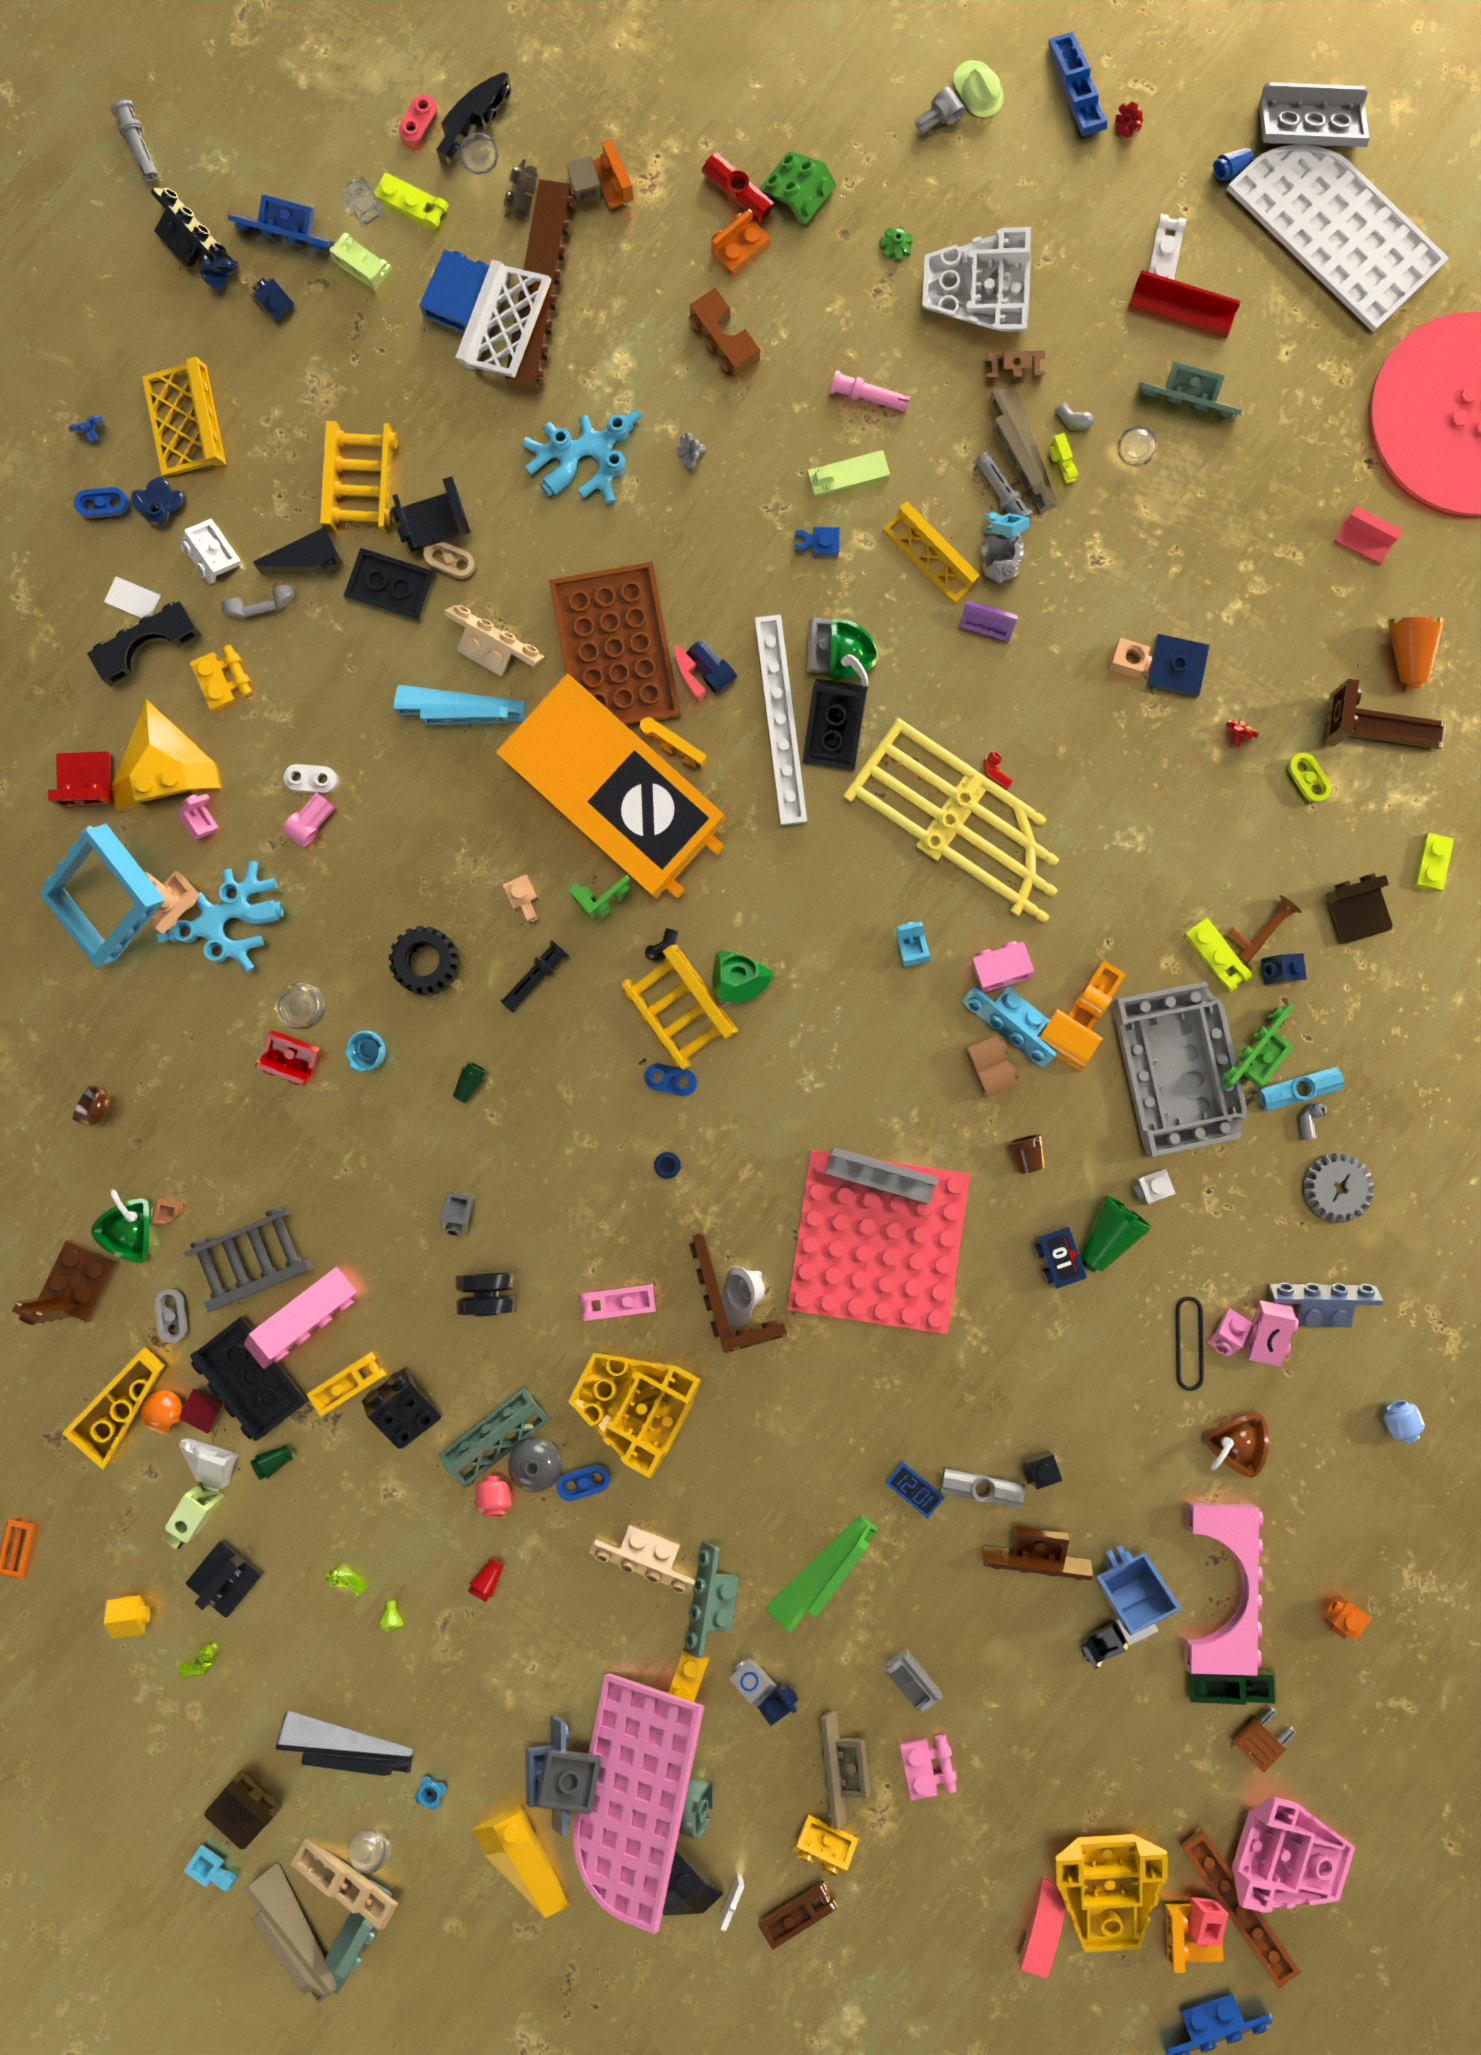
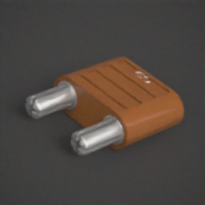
M1269 1707L1258 1719L1254 1717L1232 1739L1238 1748L1263 1773L1287 1750L1284 1746L1296 1735V1731L1292 1727H1288L1276 1739L1265 1728L1268 1722L1277 1714L1272 1707Z

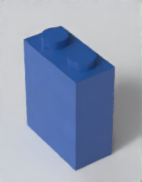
M444 249L419 305L423 316L465 333L489 265L482 261L474 262L469 260L458 251H453L452 253Z

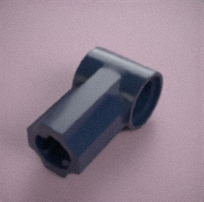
M703 639L697 641L686 652L696 663V668L703 675L704 681L715 694H718L737 678L732 667L724 659L720 660Z

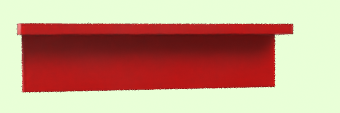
M1142 270L1136 281L1128 307L1227 338L1241 301Z

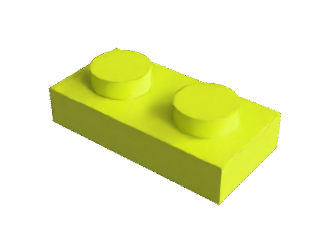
M1432 833L1425 834L1414 883L1415 886L1436 891L1444 889L1454 842L1453 838Z

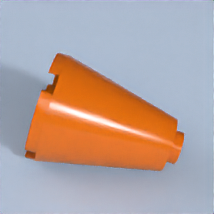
M1405 617L1399 620L1397 624H1395V618L1388 619L1400 682L1406 683V688H1423V683L1429 682L1444 624V617H1438L1437 622H1433V617Z

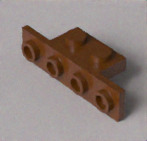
M1015 1526L1010 1549L983 1545L982 1548L984 1566L993 1569L1016 1570L1022 1573H1038L1051 1577H1068L1075 1580H1092L1093 1578L1090 1559L1066 1556L1069 1545L1068 1533Z

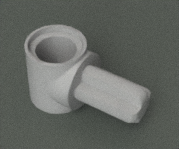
M946 87L933 98L932 108L916 118L915 125L918 131L922 133L939 122L950 125L963 115L966 108L952 89Z

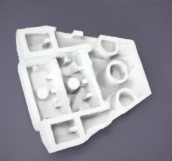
M1031 227L1002 228L996 230L997 234L981 239V236L973 238L972 243L960 247L956 244L925 255L923 309L999 332L1026 331L1029 316Z

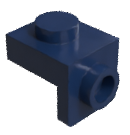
M263 277L252 287L255 292L250 296L262 306L273 321L280 318L294 305L293 301L273 278H269L266 281Z
M1303 953L1281 954L1262 959L1265 984L1307 980Z

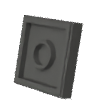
M546 1748L536 1806L539 1808L591 1814L601 1756Z

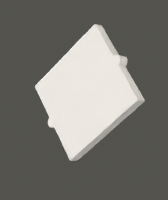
M736 1874L719 1915L720 1929L725 1932L744 1889L743 1878L739 1874Z

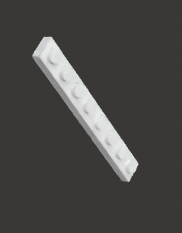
M781 614L756 617L755 627L780 825L807 823Z

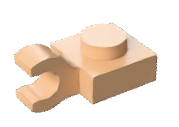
M525 874L503 884L513 909L522 908L529 924L539 920L532 905V902L538 900V897L528 875Z

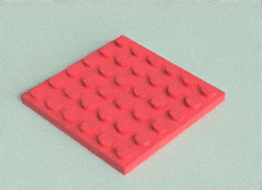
M810 1150L787 1310L947 1334L970 1174L883 1161L938 1177L937 1186H934L930 1203L927 1204L827 1175L825 1171L831 1153Z

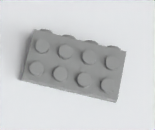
M1266 83L1259 101L1263 143L1367 147L1370 139L1364 104L1368 94L1367 88L1365 86Z

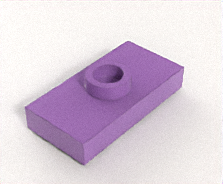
M967 600L959 627L1009 642L1018 615Z

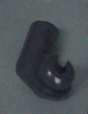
M666 928L662 942L654 946H647L645 949L646 958L654 962H659L666 958L662 951L670 945H675L678 931Z

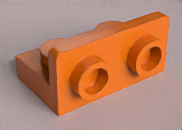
M610 139L602 142L603 154L593 160L603 196L608 207L613 209L634 199L632 184L613 141Z
M748 209L744 213L737 214L725 230L720 229L714 234L711 241V254L733 275L770 243V237L755 222L753 212Z

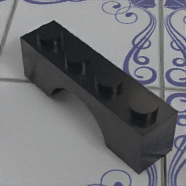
M180 601L166 604L159 613L143 617L136 626L120 630L113 639L96 644L87 655L102 681L111 687L133 674V658L143 644L160 639L181 647L202 634L187 608Z

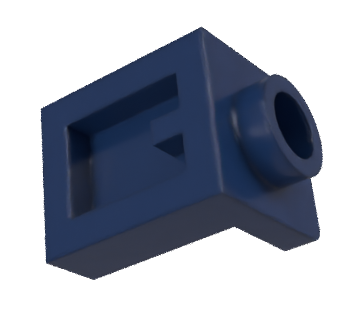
M782 1682L777 1684L778 1687L757 1706L770 1726L788 1713L792 1712L794 1714L798 1711L796 1702L799 1699L790 1686L786 1688Z

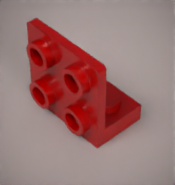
M108 751L58 753L56 755L57 789L48 790V801L57 806L111 804V754Z

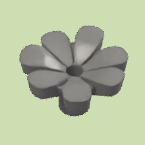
M685 433L684 436L680 437V443L683 447L677 448L678 456H684L682 464L690 469L696 466V460H699V455L706 453V446L700 444L699 440L694 439L691 433Z

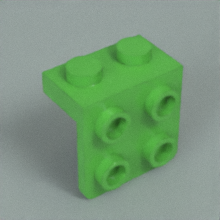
M788 152L760 187V191L765 196L788 203L798 222L806 225L836 187V183L825 162L795 152Z

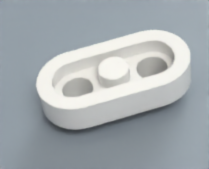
M294 764L286 769L284 782L295 792L330 794L338 786V776L329 767ZM300 773V780L293 781L294 774ZM326 775L327 781L323 784L319 783V778Z

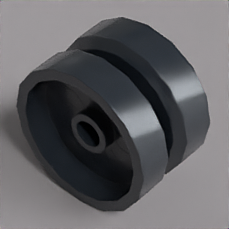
M516 1273L457 1275L456 1290L459 1292H473V1296L461 1297L456 1301L457 1314L495 1316L500 1315V1313L516 1312L517 1297L513 1295H499V1291L512 1290L516 1287Z

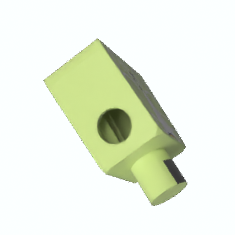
M202 1482L197 1484L183 1496L166 1524V1531L171 1533L166 1542L175 1549H180L184 1543L190 1542L201 1532L225 1495L219 1491L203 1487Z

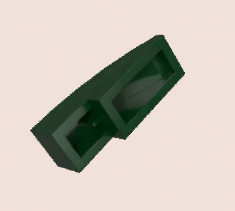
M1257 1670V1676L1189 1673L1190 1702L1246 1705L1247 1702L1275 1704L1277 1699L1276 1671Z

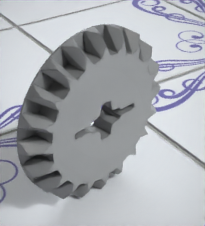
M1332 1153L1319 1158L1311 1165L1304 1180V1195L1309 1207L1316 1215L1329 1222L1345 1223L1354 1221L1356 1218L1364 1215L1367 1208L1371 1206L1370 1203L1374 1197L1373 1188L1375 1184L1372 1181V1174L1358 1158L1343 1153ZM1344 1181L1343 1187L1346 1189V1192L1336 1195L1337 1189L1334 1187V1183Z

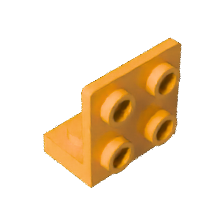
M1165 1904L1167 1961L1174 1973H1185V1963L1223 1961V1939L1221 1946L1209 1945L1208 1947H1202L1195 1944L1188 1935L1191 1904Z

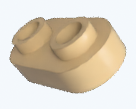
M445 542L424 548V558L427 564L434 569L459 579L468 578L475 570L473 557L465 550ZM436 553L443 554L440 559H434ZM460 563L467 564L462 570L457 568Z

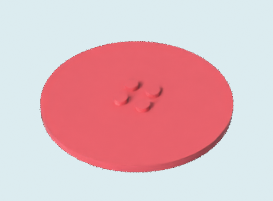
M1473 311L1458 312L1438 317L1419 326L1403 338L1388 355L1378 372L1371 393L1369 411L1374 445L1382 463L1392 478L1405 491L1422 503L1439 511L1467 517H1481V312Z

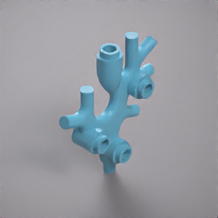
M636 409L627 416L624 414L613 415L607 422L608 428L602 431H594L589 417L582 416L578 419L582 434L577 440L571 439L568 430L564 428L556 429L551 422H548L543 427V430L550 437L548 444L538 443L528 437H525L522 446L536 454L535 459L527 464L525 469L532 475L550 459H559L560 464L543 477V482L540 483L543 491L550 497L552 494L557 495L571 482L577 469L578 460L585 455L593 456L598 462V471L577 491L582 498H585L593 490L600 489L605 503L612 504L616 501L611 487L612 478H619L626 472L624 455L619 451H612V446L615 442L625 441L629 436V432L634 428L633 424L642 416ZM615 460H616V461H619V462L616 463V464H612V463H611L612 461H615Z
M248 861L246 874L241 883L234 881L232 869L222 870L223 884L219 888V896L223 901L218 905H213L200 892V896L196 899V904L201 910L199 917L190 922L179 920L174 927L166 930L164 934L157 932L158 941L161 943L172 940L173 943L181 941L189 944L196 941L198 936H201L208 941L204 947V954L209 960L223 963L231 957L240 964L245 973L252 971L255 967L247 957L246 952L248 949L263 946L262 936L231 940L225 936L223 925L230 918H238L251 924H264L277 921L279 917H283L284 912L280 901L270 900L253 905L247 903V897L250 894L276 889L277 883L275 878L258 881L256 875L259 863L254 861ZM236 891V896L231 899V893ZM190 929L189 935L185 936V931ZM221 948V954L216 956L217 949Z

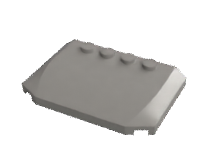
M1206 982L1114 1000V1018L1141 1140L1149 1157L1240 1139L1242 1135L1240 1130L1242 1121L1246 1117L1247 1106L1241 1080L1239 1078L1232 1087L1226 1090L1220 1087L1225 1080L1222 1078L1224 1073L1232 1065H1237L1224 1005L1219 998H1215L1210 992Z

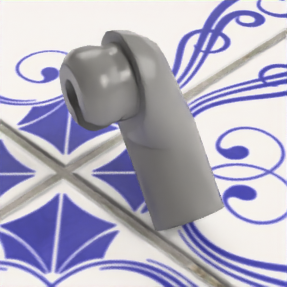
M1066 402L1062 403L1055 410L1070 430H1086L1094 423V416L1091 413H1073Z
M1313 1102L1301 1113L1299 1120L1303 1140L1316 1138L1314 1124L1321 1116L1323 1117L1327 1113V1108L1323 1103Z

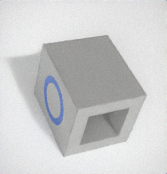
M749 1659L740 1662L734 1668V1674L729 1679L745 1699L755 1706H759L778 1687L757 1662Z

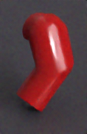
M995 751L990 752L983 761L986 777L1004 790H1007L1013 780L1000 771L1001 755Z

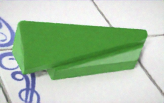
M858 1516L766 1606L767 1611L789 1633L793 1631L806 1611L816 1618L869 1546V1540L878 1528L863 1516Z

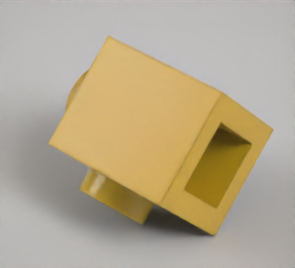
M140 1595L107 1600L104 1626L111 1639L145 1634L146 1623L150 1621V1610L148 1606L144 1605Z

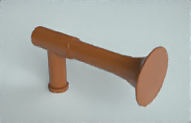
M1279 895L1281 904L1278 911L1251 942L1237 932L1234 927L1225 934L1226 937H1229L1243 949L1238 957L1245 963H1249L1285 918L1296 912L1302 913L1286 897Z

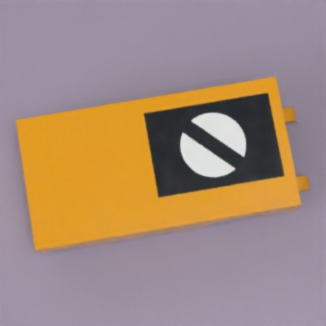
M568 673L496 751L503 760L657 900L665 889L669 890L677 899L681 896L685 889L674 879L705 845L716 855L725 847L713 835L727 821L726 816Z

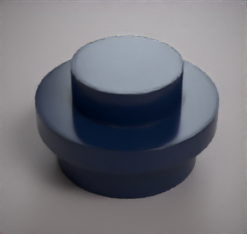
M664 1152L655 1159L654 1169L661 1178L671 1179L679 1173L681 1162L675 1154Z

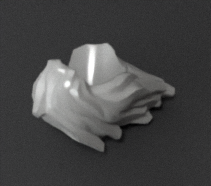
M1020 533L1019 536L1014 538H1005L1004 535L988 536L979 548L982 554L983 574H985L986 578H991L997 581L998 584H1001L1002 581L1018 575V569L1023 561L1024 542L1021 540Z

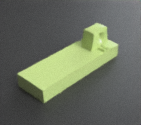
M883 450L810 469L807 472L814 498L890 477Z

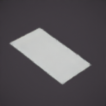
M115 576L104 602L143 618L153 614L161 595Z

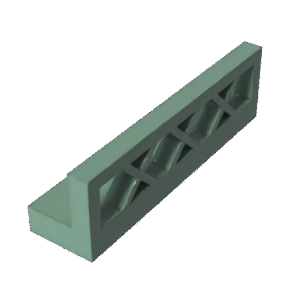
M523 1387L439 1453V1457L446 1471L465 1488L512 1451L518 1443L527 1439L549 1422L550 1419L535 1403L530 1392ZM534 1412L539 1416L532 1423H525V1419ZM516 1432L512 1439L503 1440L507 1433ZM487 1449H494V1453L489 1457H481L482 1453ZM465 1466H473L472 1470L465 1476L459 1473Z

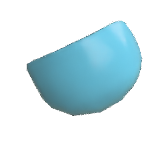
M364 1030L356 1032L348 1040L344 1054L350 1063L349 1067L351 1069L366 1072L375 1070L383 1063L386 1056V1048L383 1040L377 1033Z

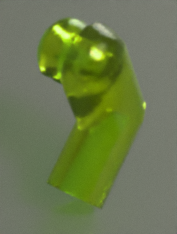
M334 1568L326 1576V1583L330 1587L348 1585L356 1596L367 1588L351 1568Z
M203 1646L199 1649V1655L194 1662L180 1664V1678L206 1674L215 1661L214 1648Z

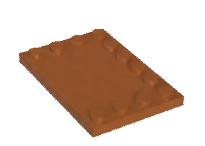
M653 562L549 580L566 674L571 675L626 726L640 724L641 720L646 717L652 718L655 721L681 717Z

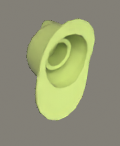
M970 60L963 62L957 67L954 72L953 83L970 113L983 118L996 114L1000 110L1004 99L1003 90L997 75L980 61Z

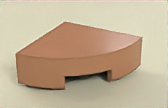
M157 1199L150 1225L159 1226L173 1222L181 1215L185 1204Z

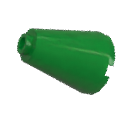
M1109 1195L1101 1205L1080 1255L1083 1259L1082 1264L1094 1273L1096 1270L1104 1271L1151 1229V1225L1133 1210L1130 1211L1124 1207L1125 1204Z

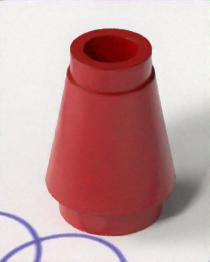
M490 1558L470 1581L469 1584L471 1586L468 1592L487 1602L489 1597H493L504 1566Z

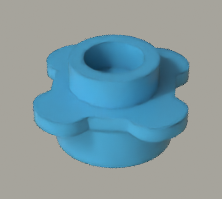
M430 1777L422 1778L420 1781L421 1788L415 1794L414 1799L416 1803L435 1810L440 1806L439 1800L441 1795L446 1792V1786L444 1783L433 1782ZM428 1791H432L433 1795H428Z

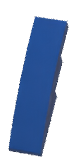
M1070 32L1050 38L1048 44L1056 71L1081 135L1086 136L1107 129V119L1098 103L1099 93L1090 77L1091 67L1074 33Z

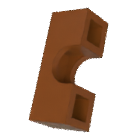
M713 288L690 304L689 320L696 330L700 329L702 331L707 347L711 351L715 350L720 356L718 360L726 372L730 370L732 375L736 377L760 360V349L746 329L736 335H727L720 330V327L730 320V307L716 288Z

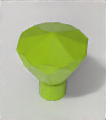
M396 1601L385 1602V1611L377 1624V1629L391 1633L404 1627L396 1611Z

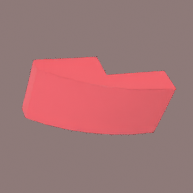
M677 645L674 648L680 676L691 695L700 703L706 697V690L692 676L696 671V663Z

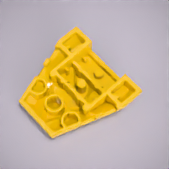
M593 1353L568 1402L591 1427L597 1430L603 1437L602 1440L617 1452L626 1466L651 1478L675 1441L695 1399L693 1398L698 1391L701 1379L677 1366Z

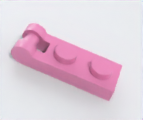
M653 1284L578 1294L579 1302H582L583 1312L580 1313L581 1321L656 1311ZM600 1300L601 1310L594 1311L592 1301Z

